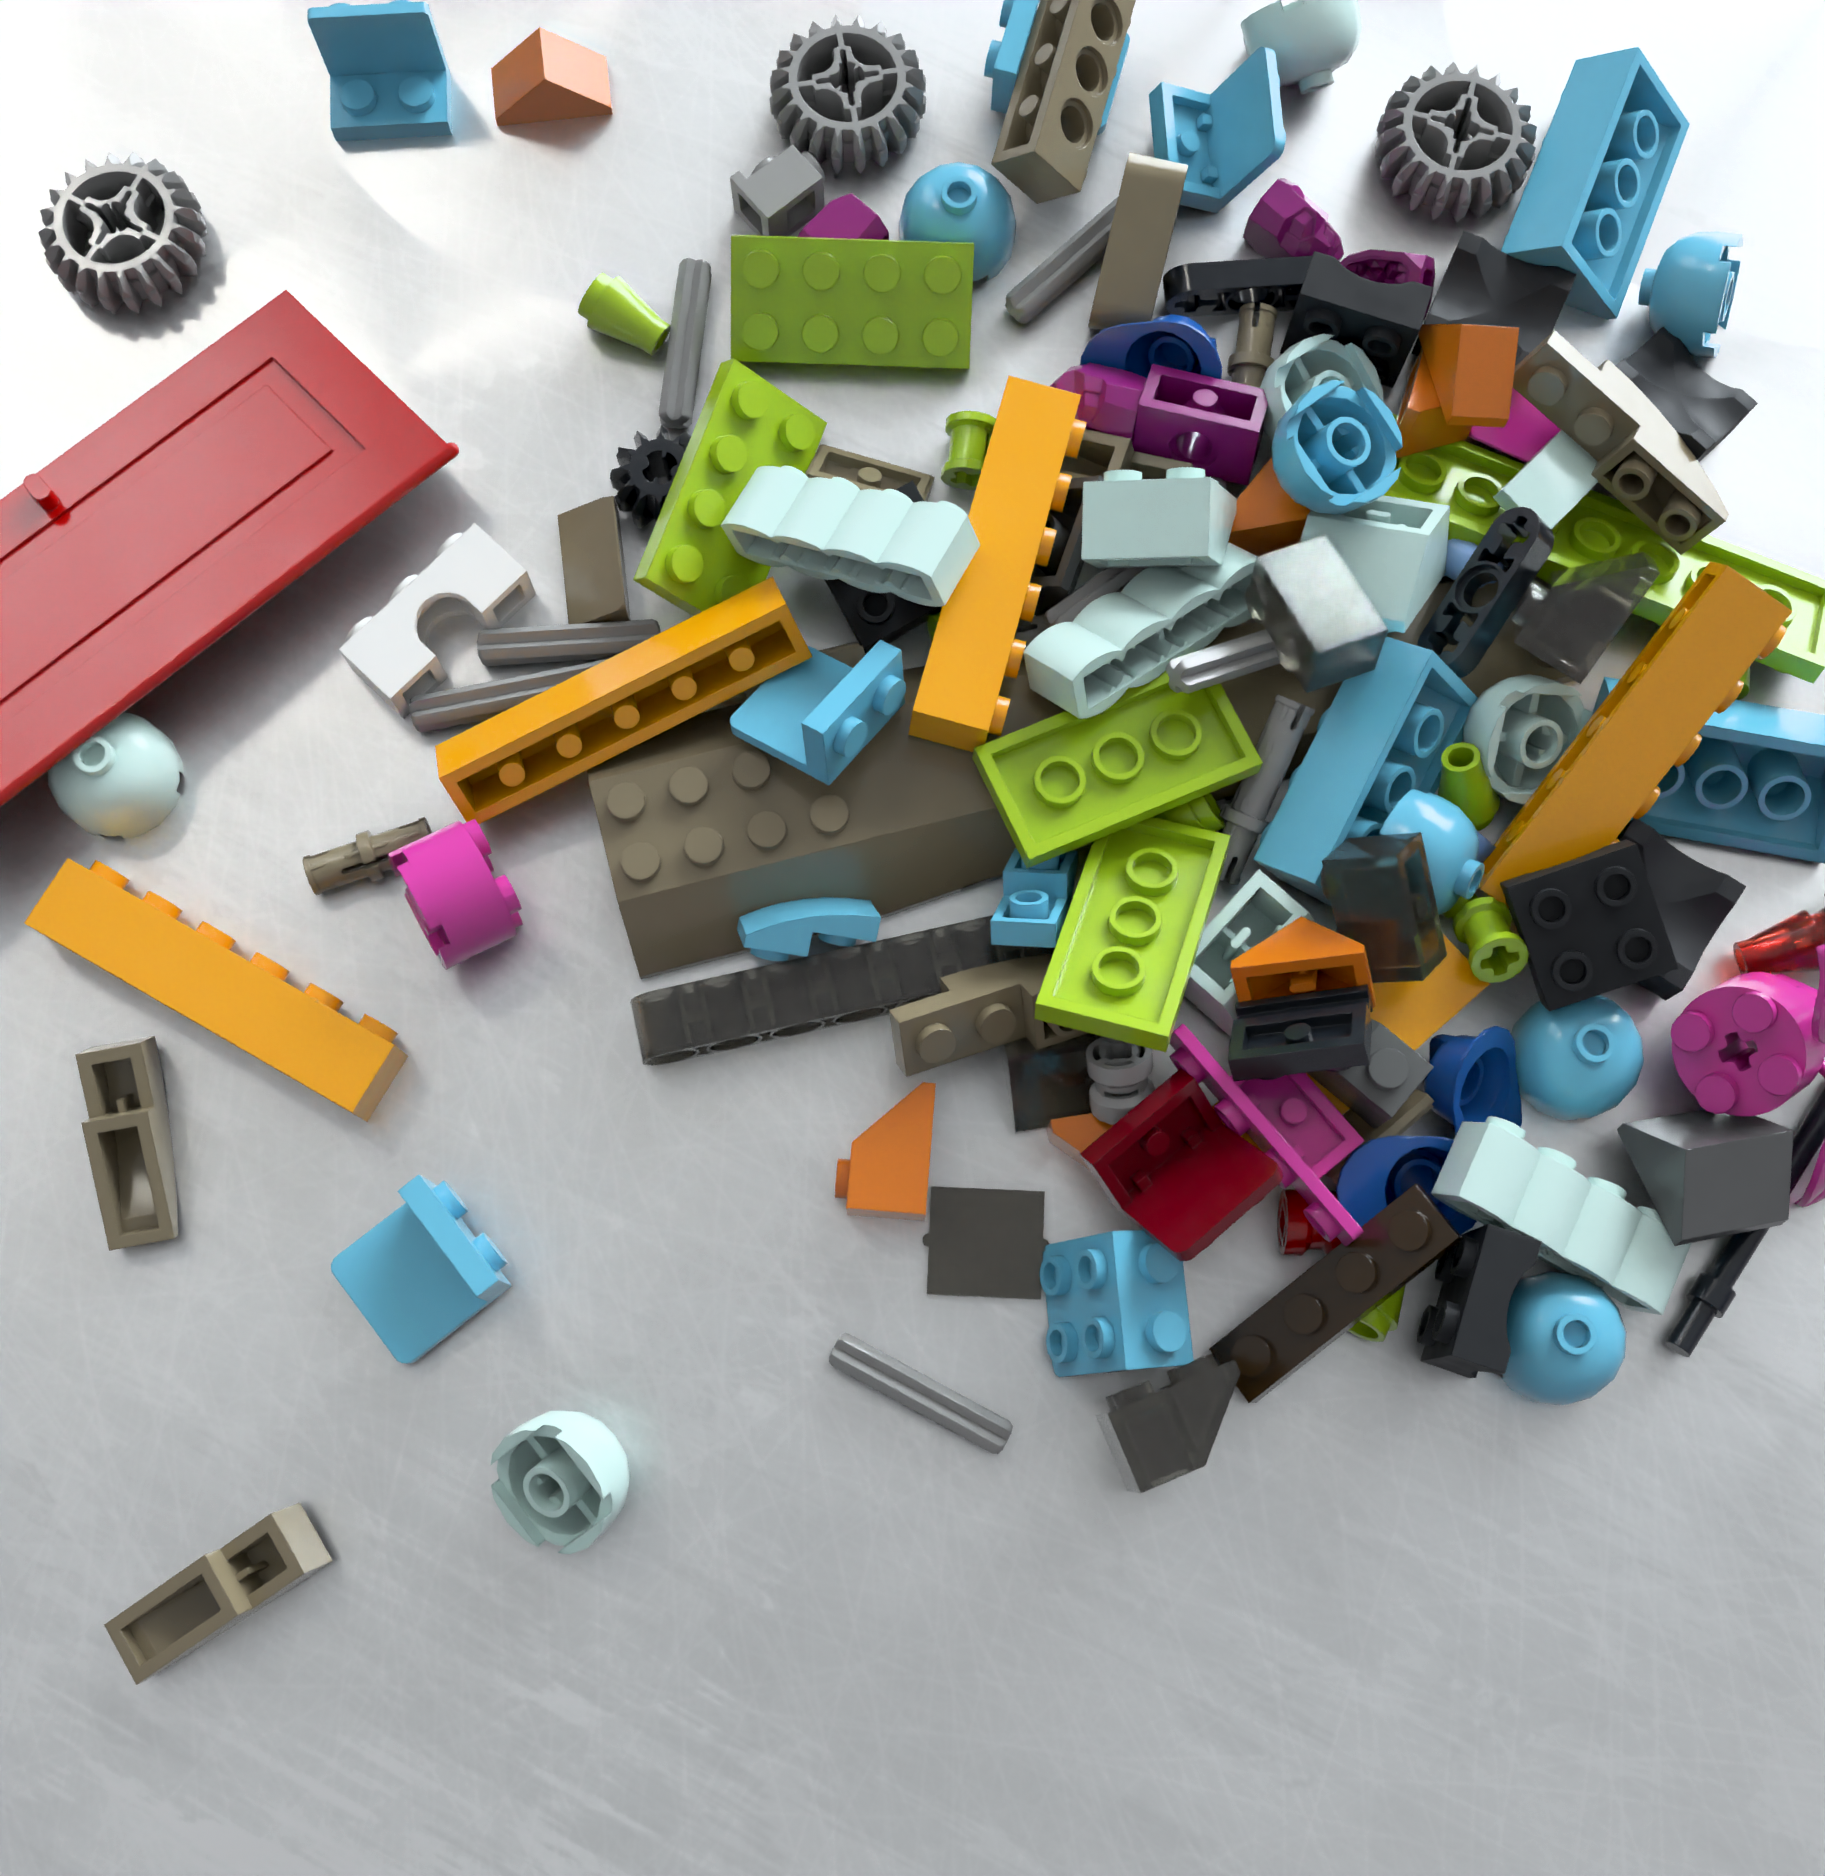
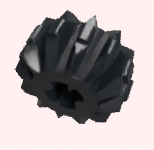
M661 425L656 433V439L648 441L645 435L637 431L634 436L636 450L618 447L616 457L620 467L612 469L610 473L612 487L618 491L615 500L620 511L623 513L632 512L633 522L640 529L653 519L657 522L691 438L687 431L671 441L668 429ZM666 476L668 482L659 484L658 478Z

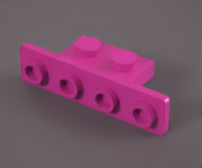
M1184 1024L1174 1030L1171 1035L1170 1045L1175 1052L1169 1056L1177 1070L1181 1068L1194 1077L1198 1084L1203 1082L1218 1099L1219 1102L1213 1108L1225 1126L1239 1136L1247 1133L1263 1153L1277 1162L1283 1172V1179L1278 1186L1285 1190L1288 1186L1292 1185L1308 1203L1309 1206L1303 1210V1213L1314 1229L1328 1242L1337 1237L1346 1247L1364 1232L1363 1229L1320 1179L1357 1149L1365 1140L1306 1073L1284 1075L1273 1080L1251 1079L1234 1082L1232 1075L1229 1076Z

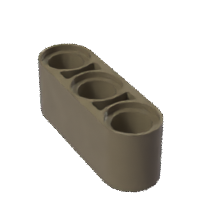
M1129 152L1088 328L1102 331L1103 329L1120 324L1152 320L1189 165Z

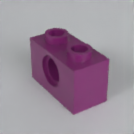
M1152 364L1138 403L1132 442L1134 451L1192 463L1194 468L1204 469L1205 476H1215L1222 478L1224 481L1248 486L1260 448L1268 406L1264 389Z

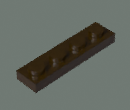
M1415 1183L1361 1227L1364 1232L1347 1247L1342 1243L1339 1244L1209 1348L1248 1403H1257L1464 1239L1420 1185Z

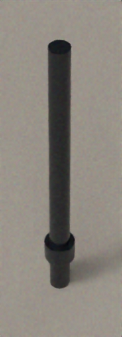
M1825 1087L1793 1137L1790 1194L1825 1139ZM1769 1228L1732 1235L1708 1274H1699L1686 1295L1690 1304L1665 1342L1670 1349L1684 1357H1690L1713 1318H1722L1736 1296L1735 1291L1732 1289Z

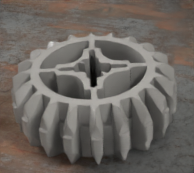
M835 14L831 22V28L823 29L812 21L809 29V38L793 33L790 50H779V57L776 60L777 69L772 70V75L770 76V92L772 93V96L769 98L771 114L774 115V119H776L777 131L781 135V139H790V146L793 144L800 153L809 151L819 164L826 159L831 160L832 168L836 174L840 172L844 163H854V167L861 174L865 168L866 160L873 159L883 168L888 160V151L902 155L906 148L907 138H916V134L920 129V119L923 118V114L926 112V96L924 95L926 92V77L923 74V70L919 69V59L916 51L905 50V41L901 33L887 37V30L882 21L871 29L864 28V22L860 15L857 16L853 25L842 26L841 21ZM843 84L847 85L848 94L843 93ZM848 95L853 97V106L849 104Z
M1454 61L1445 69L1443 75L1432 65L1423 72L1421 79L1410 75L1408 80L1403 83L1401 91L1395 90L1394 94L1388 99L1384 110L1385 113L1380 116L1376 128L1378 132L1376 137L1378 139L1375 145V158L1382 160L1380 178L1395 179L1392 185L1393 197L1408 193L1412 196L1409 202L1411 211L1421 206V204H1425L1431 207V215L1434 220L1441 215L1443 210H1449L1456 223L1465 217L1468 209L1479 219L1488 212L1491 205L1500 209L1508 201L1511 193H1515L1517 189L1521 188L1527 176L1526 170L1530 169L1535 158L1534 152L1536 147L1533 144L1536 139L1537 126L1528 123L1531 118V105L1516 104L1519 98L1518 87L1508 90L1500 88V73L1489 80L1480 77L1478 64L1470 69L1468 74L1461 73ZM1454 131L1458 134L1456 139L1453 138ZM1454 144L1457 146V153L1453 152Z
M109 152L103 166L97 167L85 159L86 172L76 177L65 172V182L68 185L65 190L49 189L50 200L54 206L40 210L45 228L38 232L40 243L46 250L44 252L46 256L45 261L52 272L58 274L57 278L63 287L73 295L78 294L81 300L92 308L101 302L106 310L111 311L115 315L125 302L130 310L139 314L143 300L150 299L154 304L162 307L163 296L161 294L166 290L171 289L182 294V283L179 280L181 276L198 277L197 265L193 259L206 256L205 244L201 238L208 235L206 223L200 211L201 206L194 193L189 192L183 178L177 175L175 171L168 172L165 165L159 163L156 158L145 164L142 158L132 152L122 164L118 157ZM162 210L165 212V220L160 235L154 233L158 227L155 219ZM90 231L92 236L88 243L91 248L84 257V244Z

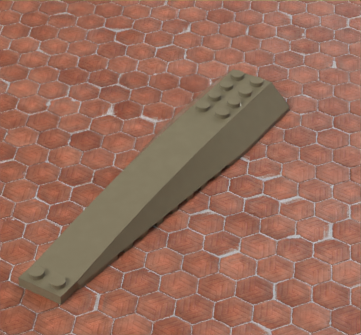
M1535 576L1477 667L1470 674L1461 678L1464 684L1477 697L1494 684L1509 677L1530 674L1567 683L1579 680L1587 670L1556 583L1547 582ZM1444 580L1438 583L1405 633L1396 631L1380 633L1372 631L1363 625L1336 620L1324 622V633L1328 640L1322 650L1221 683L1254 747H1256L1276 701L1274 699L1277 694L1315 709L1283 781L1290 779L1294 770L1301 765L1317 734L1319 720L1322 714L1330 708L1345 678L1347 665L1351 657L1359 651L1368 631L1417 646L1422 631L1455 580ZM1498 581L1478 588L1472 599V607H1481L1489 603L1498 591ZM1284 607L1262 610L1240 625L1224 627L1218 636L1203 649L1308 616L1284 611ZM1463 616L1460 621L1461 623L1463 620L1470 627L1473 625L1466 616ZM1447 644L1443 651L1453 652L1458 644ZM1025 659L1021 660L1017 679L1007 676L1003 678L999 696L1011 699L1001 736L988 733L986 743L1066 711L1030 689ZM925 666L903 670V677L906 683L905 704L830 785L736 737L731 731L730 717L743 703L700 713L587 770L588 782L617 902L640 979L750 952L751 948L743 947L737 931L739 917L774 904L821 897L871 900L881 918H885L961 892L962 888L987 879L993 881L1003 877V870L1016 846L972 759L973 752L908 735L912 710ZM1240 781L1211 792L1216 801L1224 798L1225 800L1232 799Z

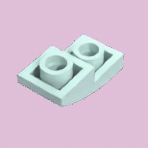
M1560 430L1493 498L1505 511L1516 507L1532 509L1552 529L1598 482L1591 475L1598 461L1563 430Z

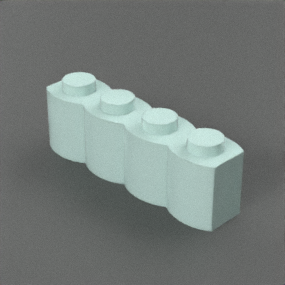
M786 465L781 468L775 466L758 467L721 524L736 552L754 562L773 567L788 566L800 573L819 579H840L849 585L870 592H892L908 601L933 607L945 606L980 547V542L968 515L953 503L947 501H939L937 503L919 501L913 503L905 494L894 489H885L883 491L875 489L860 490L855 484L844 478H808L802 471Z
M1228 542L1222 565L1149 567L1143 570L1121 592L1109 593L1095 599L1076 616L1073 622H1063L1051 626L1030 642L1023 651L1030 689L1079 719L1093 717L1102 713L1118 701L1128 688L1145 685L1160 676L1166 670L1167 664L1171 659L1202 650L1218 636L1224 627L1240 625L1256 615L1270 599L1267 561Z
M1488 1116L1486 1122L1462 1121L1431 1192L1435 1198L1484 1225L1491 1224L1542 1241L1537 1257L1563 1273L1579 1275L1601 1287L1612 1301L1633 1311L1663 1315L1691 1243L1674 1246L1657 1210L1644 1206L1634 1207L1624 1200L1627 1192L1612 1182L1597 1177L1585 1178L1574 1170L1577 1162L1570 1156L1547 1147H1538L1537 1150L1523 1140L1526 1134L1525 1130L1510 1121L1494 1116Z

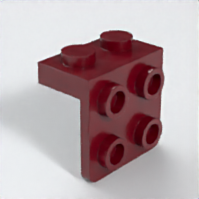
M1181 1068L1079 1154L1114 1207L1179 1261H1189L1202 1250L1209 1247L1217 1237L1247 1211L1261 1202L1283 1179V1172L1277 1162L1225 1126L1195 1078Z

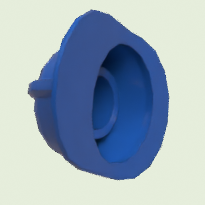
M1175 314L1161 316L1153 321L1120 324L1103 329L1089 340L1080 360V365L1095 363L1130 371L1145 378L1148 377L1152 364L1222 379V364L1217 352L1216 339L1209 337L1199 323L1189 317Z
M1493 1026L1483 1030L1477 1037L1446 1034L1433 1037L1429 1042V1063L1434 1067L1425 1077L1423 1090L1424 1093H1427L1434 1100L1432 1103L1433 1108H1431L1433 1112L1454 1126L1455 1137L1462 1121L1486 1122L1488 1116L1499 1117L1521 1127L1522 1105L1516 1072L1515 1040L1509 1030Z
M1387 1136L1371 1139L1354 1150L1340 1170L1336 1186L1337 1200L1360 1227L1415 1183L1425 1190L1460 1235L1473 1228L1477 1223L1476 1220L1452 1209L1431 1194L1454 1142L1453 1139L1438 1136Z

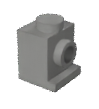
M792 144L778 156H769L762 160L747 179L740 171L730 177L734 210L758 236L789 237L813 219L825 207L823 186L825 174L812 154L807 151L800 153Z

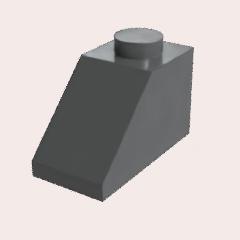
M1371 1019L1370 1065L1355 1066L1338 1072L1323 1070L1307 1073L1371 1127L1376 1129L1396 1114L1434 1066L1380 1022Z

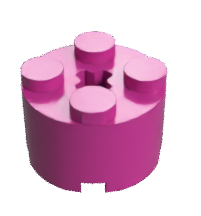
M475 819L464 824L458 820L387 854L395 876H402L407 886L404 896L435 955L440 954L442 966L445 970L516 936V928L523 925L518 913L522 908L508 878L505 875H501L494 879L491 873L494 871L488 855L492 854V851L481 827Z
M1751 972L1737 975L1698 996L1683 1010L1680 1016L1673 1022L1671 1028L1672 1055L1679 1077L1687 1089L1696 1097L1697 1102L1702 1108L1714 1114L1725 1113L1734 1116H1756L1780 1107L1810 1085L1817 1076L1825 1057V1043H1821L1812 1037V1017L1816 1000L1810 993L1799 985L1795 987L1784 980L1776 978L1777 975L1765 972ZM1753 1040L1758 1051L1755 1048H1749L1745 1042Z

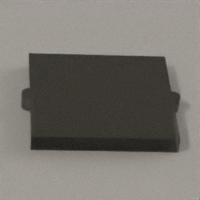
M931 1186L929 1233L925 1234L922 1240L923 1245L929 1248L927 1295L1041 1300L1040 1267L1043 1261V1252L1046 1251L1045 1246L1049 1244L1048 1240L1043 1239L1045 1191Z

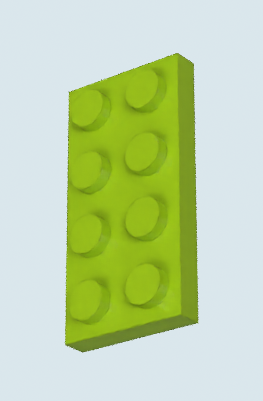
M732 235L731 359L734 358L737 361L969 369L974 243Z
M733 358L722 362L633 580L692 616L766 580L771 566L754 562L738 554L722 529L721 524L758 467L775 466L781 468L786 465L792 466L805 474L815 456L827 422Z
M1164 671L1156 679L1145 685L1128 688L1118 701L1098 715L1079 719L1068 711H1064L975 747L972 759L1026 868L1040 864L1259 773L1263 762L1221 683L1191 693H1176L1169 687V676Z
M1151 817L1093 841L1035 1003L1034 1019L1167 1052L1227 857L1231 835Z

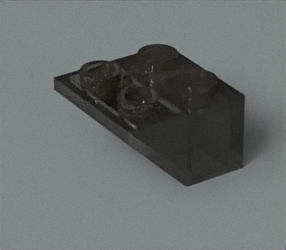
M1211 1353L1197 1358L1186 1365L1167 1371L1166 1373L1171 1384L1154 1391L1150 1380L1105 1397L1110 1410L1096 1415V1418L1127 1491L1143 1493L1206 1465L1241 1373L1235 1360L1216 1364Z

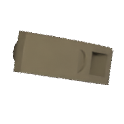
M1554 330L1515 366L1513 388L1598 462L1591 475L1680 555L1684 554L1726 522L1729 513L1694 454L1657 407L1609 359L1604 361L1598 368L1595 367Z
M1053 954L1002 961L940 977V994L890 1009L889 1015L896 1064L904 1075L908 1077L1025 1037L1036 1050H1040L1087 1034V1032L1034 1019L1035 1003Z

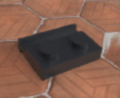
M1368 984L1236 1002L1237 1020H1233L1228 1063L1234 1082L1251 1079L1273 1080L1284 1075L1323 1070L1338 1072L1355 1066L1370 1065L1372 1034L1370 1012H1373V1003Z

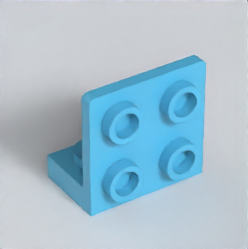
M395 0L386 4L368 5L336 3L329 7H312L307 10L309 27L330 75V128L336 141L452 135L451 73L429 5L426 2Z

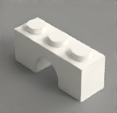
M473 523L463 534L457 533L449 537L437 551L436 559L418 576L411 575L405 578L393 591L391 601L374 617H366L355 624L346 637V643L338 650L352 670L405 719L410 714L409 706L412 697L432 693L448 678L436 655L427 648L428 637L432 629L440 621L451 616L460 615L473 618L485 629H499L536 595L527 571L476 523Z

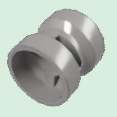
M1107 1037L1096 1039L1088 1046L1085 1053L1089 1077L1095 1081L1089 1090L1090 1108L1093 1116L1098 1120L1114 1125L1155 1090L1153 1082L1148 1078L1153 1069L1152 1049Z

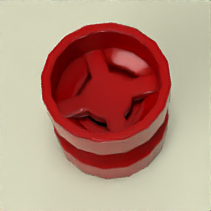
M1282 1189L1279 1197L1277 1212L1279 1251L1281 1255L1302 1256L1310 1249L1322 1250L1327 1255L1341 1242L1337 1237L1328 1242L1314 1229L1303 1213V1210L1309 1205L1294 1189ZM1330 1191L1337 1199L1336 1191Z

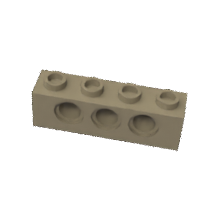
M1040 0L991 162L993 167L1036 204L1081 192L1097 133L1102 124V116L1112 81L1117 72V64L1126 33L1131 24V16L1136 0Z

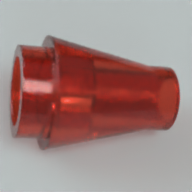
M1801 910L1748 939L1735 942L1733 944V952L1740 973L1765 972L1769 974L1819 971L1816 947L1825 944V913L1820 911L1809 914L1806 910Z

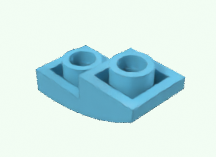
M1017 848L1014 849L1003 870V897L990 921L991 945L1055 948L1071 902L1078 864V851L1071 850L1026 868Z
M838 897L799 899L760 908L740 916L737 931L743 947L751 948L750 952L754 956L770 961H787L789 954L808 957L813 932L819 933L818 938L820 940L838 946H855L857 939L876 942L881 916L871 900Z

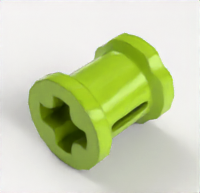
M959 411L950 414L946 418L945 432L950 436L948 461L944 463L941 469V480L945 484L953 488L976 490L996 418L978 411Z
M1481 897L1467 902L1455 914L1452 923L1457 939L1467 944L1470 950L1468 963L1473 975L1480 981L1488 983L1503 982L1513 978L1523 970L1529 957L1524 940L1517 934L1512 933L1510 929L1512 917L1507 905L1493 897Z

